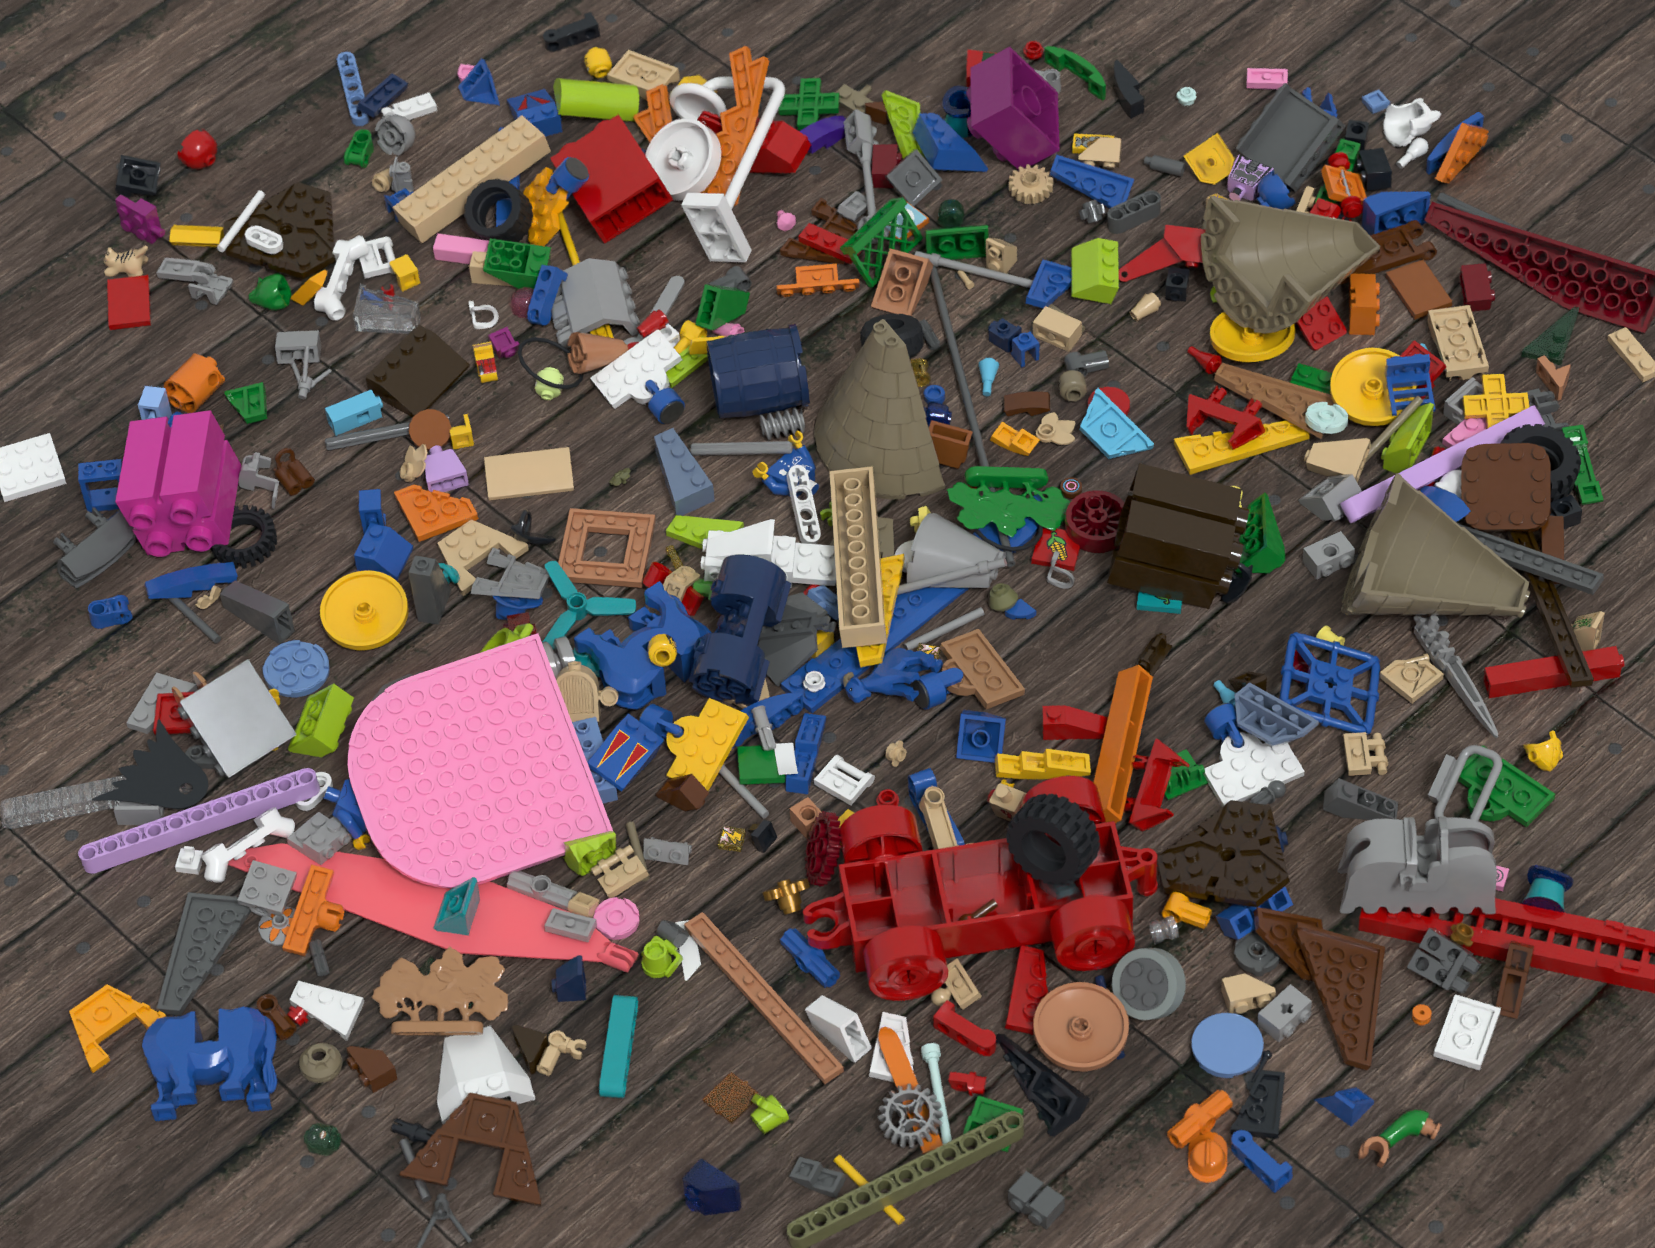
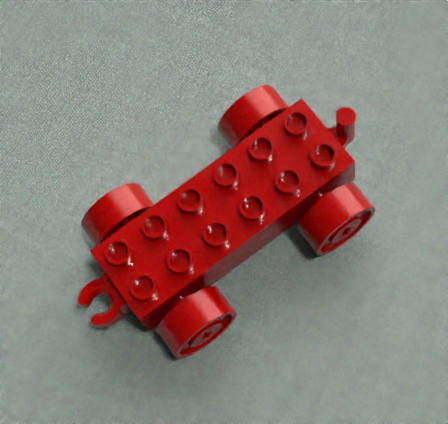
M1061 776L1043 781L1030 789L1022 800L1023 806L1031 797L1040 794L1064 796L1070 802L1080 805L1079 808L1083 812L1086 811L1089 814V819L1094 821L1096 825L1095 831H1098L1100 839L1098 855L1078 880L1067 885L1045 884L1043 880H1036L1032 878L1029 872H1024L1021 869L1022 866L1013 859L1014 855L1008 849L1009 843H1007V838L923 851L916 817L911 811L896 805L871 806L849 816L840 827V836L842 837L840 842L845 864L839 865L841 893L834 897H827L813 902L803 910V918L806 924H812L821 917H828L835 922V926L828 932H820L815 929L809 930L807 932L808 944L818 949L851 946L856 973L866 971L870 990L880 998L893 1001L920 998L941 987L949 973L946 958L1020 947L1021 945L1027 946L1053 941L1057 960L1064 967L1077 971L1103 969L1118 963L1135 946L1133 894L1130 882L1136 879V890L1144 896H1151L1157 891V853L1150 848L1136 849L1121 846L1115 821L1106 822L1097 786L1091 780L1079 776ZM1045 833L1052 842L1061 846L1055 838ZM992 899L998 904L997 908L984 917L971 919V916H967V920L959 921L963 914H973Z

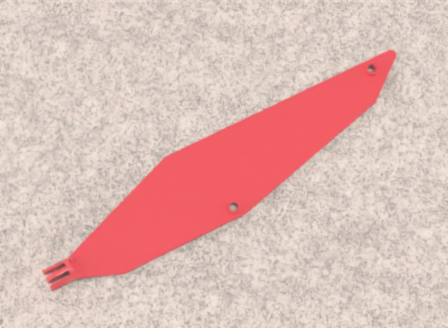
M279 843L246 849V854L238 860L232 858L228 862L229 866L247 873L253 860L297 872V878L292 890L302 893L311 864L334 871V876L326 896L327 901L341 904L345 911L447 950L450 946L460 954L571 960L577 955H582L583 961L601 962L626 973L629 972L639 955L636 951L609 941L596 928L589 942L546 932L544 925L552 909L566 910L490 881L478 885L480 902L469 935H461L433 929L445 892L453 888L434 887L412 880L397 871L382 858L336 852L332 858L320 865L290 845Z

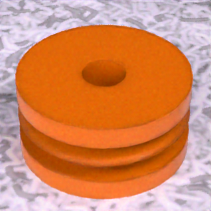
M1423 1004L1415 1006L1412 1012L1413 1022L1421 1026L1427 1025L1431 1021V1009Z

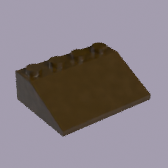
M418 324L365 378L368 391L372 390L376 397L379 396L383 402L414 417L420 411L429 409L470 367V364L438 335Z

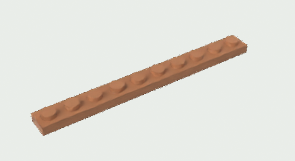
M703 912L684 924V929L689 932L690 936L824 1084L844 1072L841 1063Z

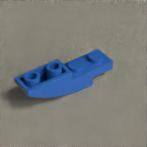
M793 692L776 695L742 709L741 712L746 713L749 719L733 748L740 746L751 735L757 734L755 731L757 728L751 712L753 708L765 706L769 723L773 726L771 730L776 727H780L791 716L797 715L804 708L803 694Z

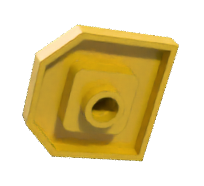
M1218 133L1184 155V158L1200 182L1216 184L1228 176L1235 160Z

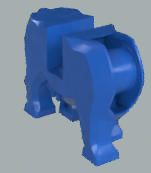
M661 581L644 592L645 604L648 607L657 609L661 615L650 613L645 606L628 617L629 626L635 632L629 635L622 643L618 637L614 636L610 629L602 635H597L591 628H587L574 638L575 650L578 653L586 652L590 654L598 664L599 676L604 688L610 686L618 691L619 696L616 705L620 707L638 710L654 698L667 694L664 668L653 664L648 656V644L652 637L658 634H667L675 640L677 656L675 661L668 667L683 682H686L690 677L695 660L693 657L696 640L708 633H712L705 625L688 615L680 599L665 591Z
M243 1006L232 1010L219 1009V1041H204L202 1043V1033L195 1011L183 1016L157 1019L147 1030L142 1043L147 1064L157 1082L159 1091L157 1102L151 1105L154 1120L176 1119V1109L179 1106L197 1104V1089L195 1085H211L223 1080L226 1081L219 1086L222 1101L245 1099L244 1089L249 1083L250 1090L247 1094L249 1110L251 1112L271 1110L270 1093L272 1094L277 1087L276 1072L272 1063L277 1041L273 1021L253 1008Z

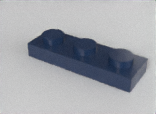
M394 74L389 75L358 103L357 108L374 118L381 112V109L387 107L407 89L408 82Z

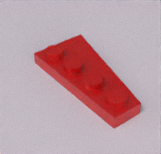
M1021 945L1005 1029L1034 1035L1033 1023L1036 1009L1041 1000L1048 994L1044 950Z

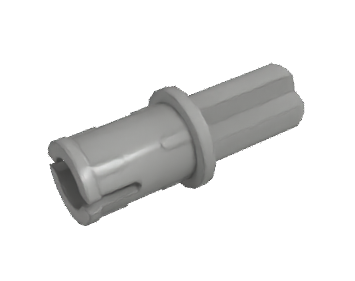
M758 706L751 711L757 727L755 731L759 733L763 750L770 751L776 748L771 730L773 726L769 723L765 706Z

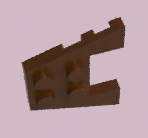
M820 198L811 209L813 216L826 221L822 229L849 239L858 231L857 225L849 219L843 218L837 212V209L827 205V201L823 198ZM790 237L780 249L781 256L840 264L845 263L838 258Z

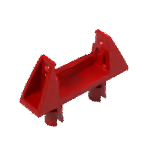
M1216 386L1208 399L1189 394L1187 429L1190 435H1193L1196 428L1200 427L1207 417L1236 426L1232 437L1228 440L1232 450L1266 432L1261 419L1255 417L1262 407V403L1259 400L1254 402L1253 398H1251L1244 411H1238L1220 405L1222 399L1227 395L1226 390L1222 387L1219 390L1218 386Z
M1155 738L1150 756H1134L1139 761L1132 762L1133 768L1144 769L1145 773L1137 798L1127 797L1124 811L1132 812L1129 823L1142 832L1174 816V813L1167 808H1160L1170 779L1172 767L1180 766L1189 767L1185 760L1157 738Z

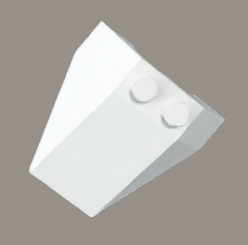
M491 1026L484 1027L482 1035H453L444 1039L437 1104L443 1124L450 1118L453 1111L460 1107L469 1093L499 1099L510 1096V1100L517 1102V1104L535 1100L529 1076Z

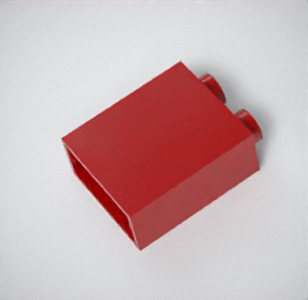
M619 114L610 120L600 122L592 132L576 142L564 145L559 153L550 158L556 168L567 157L576 158L587 167L589 179L577 192L572 194L604 244L673 200Z

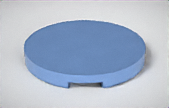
M300 640L288 641L275 647L270 652L263 666V675L267 686L270 689H277L279 695L285 697H302L315 692L325 683L330 671L329 660L325 651L317 644L300 642Z
M1220 1013L1204 1019L1196 1027L1192 1036V1051L1199 1066L1207 1073L1221 1078H1233V1076L1252 1071L1258 1065L1263 1054V1037L1258 1027L1246 1017L1234 1013Z

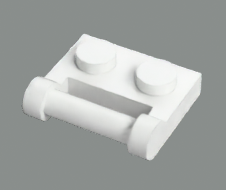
M383 237L367 241L369 253L359 258L365 279L386 273L395 274L389 264L390 261L395 260L391 238ZM382 248L385 251L388 263L382 264L378 249Z
M835 755L816 776L814 785L852 805L862 792L872 785L875 776L869 772L864 773L845 762L841 756ZM837 769L843 770L844 772L850 774L851 776L857 778V779L860 780V781L858 782V781L852 779L851 777L845 775L844 773L838 771Z

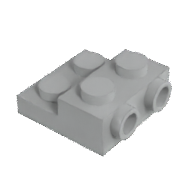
M317 812L287 838V842L294 849L322 865L326 860L332 858L340 848L347 845L352 836L336 817L333 816L329 819L320 812Z

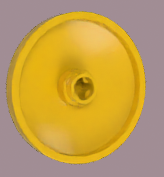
M1225 311L1215 318L1210 327V339L1213 348L1222 356L1241 362H1258L1274 358L1285 352L1295 338L1294 324L1274 333H1257L1252 328H1243L1238 325Z
M1364 348L1346 355L1339 361L1331 376L1330 393L1333 403L1341 406L1348 413V419L1362 425L1381 426L1392 423L1403 411L1396 410L1397 416H1392L1385 378L1386 359L1399 356L1398 354L1381 348ZM1417 386L1393 388V391L1417 389ZM1415 397L1395 399V402L1412 401Z
M357 571L341 577L329 587L321 601L320 617L327 635L337 644L352 650H370L387 644L401 632L406 624L409 608L406 594L402 586L394 578L377 571Z

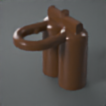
M284 448L276 454V467L273 468L274 475L291 496L298 494L302 488L307 489L314 484V477L298 459H295V453L292 449ZM290 453V460L286 462L280 461L283 454Z

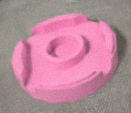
M613 897L604 900L596 907L594 919L597 922L596 929L606 938L611 940L624 939L637 930L640 923L639 911L636 905L629 899L623 898L624 900Z

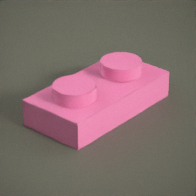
M1247 68V88L1278 89L1284 83H1287L1288 69Z

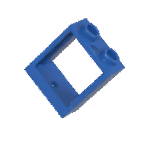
M122 459L78 463V480L87 512H92L93 507L98 511L119 509L115 502L118 487L90 490L88 482L117 479L119 484Z

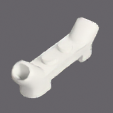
M360 235L349 241L338 240L332 253L335 255L337 262L327 288L322 287L316 293L314 301L315 310L326 312L330 320L337 321L344 317L346 311L340 298L342 293L346 291L347 280L352 275L354 262L356 259L369 253V247Z
M273 807L254 819L258 828L228 848H225L223 843L214 845L200 855L206 863L204 878L211 882H223L226 877L229 860L232 858L238 860L246 854L245 850L250 846L255 848L265 842L264 837L267 835L288 838L294 833L295 823L293 819L282 817L276 807Z

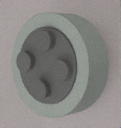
M1143 948L1127 953L1118 962L1113 973L1112 989L1113 994L1123 1004L1129 1016L1140 1020L1164 1018L1179 1007L1185 994L1186 980L1180 963L1173 955L1158 948Z

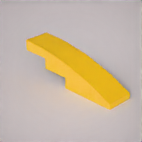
M1046 749L1043 754L1021 751L1019 756L997 753L995 757L996 777L1052 779L1068 775L1087 776L1091 773L1089 754Z

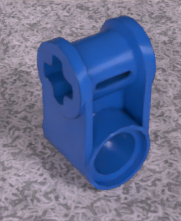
M117 595L112 598L91 602L88 606L91 625L94 628L103 629L131 621L132 613L128 609V598L124 595Z

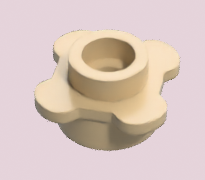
M898 740L887 747L886 758L892 761V766L897 767L899 762L905 759L907 751L903 747V741Z

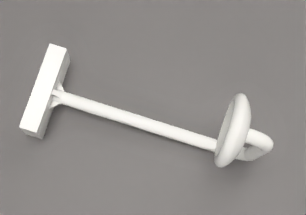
M716 77L708 80L703 85L684 83L676 86L670 93L672 109L681 119L690 118L697 120L702 111H708L720 116V113L726 111V107L722 99L714 91L718 89H734L733 77ZM765 78L763 89H771L773 93L726 194L687 193L682 203V207L710 261L747 262L752 251L732 212V208L784 98V84L777 78Z

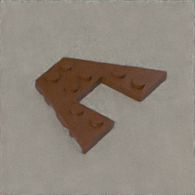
M469 1093L460 1107L453 1111L446 1123L432 1135L425 1147L418 1151L417 1156L404 1171L400 1172V1176L403 1178L448 1187L459 1141L504 1150L493 1193L494 1197L537 1206L542 1205L518 1104L514 1101Z

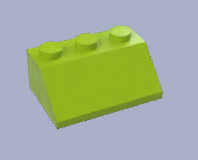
M1096 238L1072 247L1071 297L1112 304L1119 289L1118 242Z
M1428 403L1419 406L1398 428L1397 432L1391 435L1390 445L1388 448H1384L1381 459L1384 460L1383 469L1393 473H1400L1414 465L1431 433L1434 404Z
M334 683L309 696L295 729L297 735L292 738L288 751L315 757H323L333 753L339 745V736L345 729L344 723L346 718L352 711L351 705L354 697Z

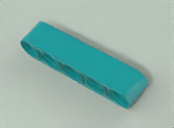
M613 996L600 1077V1097H625L638 1012V996Z

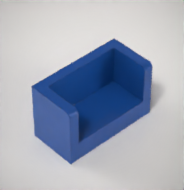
M380 489L359 491V513L364 534L370 523L386 526V515L382 511Z

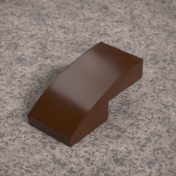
M1028 391L1004 395V412L1007 417L1023 412H1028L1030 416L1050 411L1049 392Z

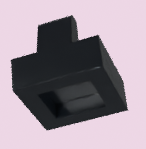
M764 819L760 824L753 823L748 828V832L752 833L751 839L757 851L765 853L778 838L772 823Z

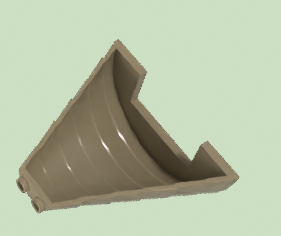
M1210 196L1203 217L1207 224L1206 233L1201 234L1202 260L1208 282H1213L1217 291L1214 296L1221 308L1234 322L1243 328H1252L1257 333L1282 331L1296 323L1317 302L1321 301L1359 266L1377 254L1380 249L1378 243L1358 222L1289 209L1282 210L1239 200L1232 201Z
M882 319L874 324L873 330L867 337L864 345L860 348L819 410L814 432L817 452L823 465L829 472L873 466L877 498L905 499L906 495L919 493L923 497L945 489V484L906 344L890 325Z
M1396 473L1385 492L1381 506L1377 508L1359 548V555L1352 566L1344 590L1341 612L1346 615H1488L1522 618L1526 610L1524 603H1526L1530 595V591L1527 590L1529 581L1510 567L1488 546L1479 541L1465 527L1458 525L1420 490L1417 491L1400 474Z

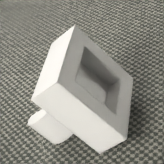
M189 846L181 848L175 865L176 872L198 875L203 862L200 856L203 851L195 850L194 847Z

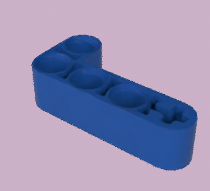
M931 768L908 776V791L911 802L927 831V824L924 814L919 808V803L928 787H937L936 778ZM948 812L957 845H965L958 828Z

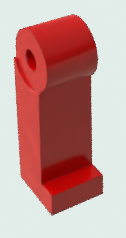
M946 1000L933 1016L934 1028L981 1056L988 1057L995 1053V1033L988 1029H981L955 1013V1005L950 1001Z

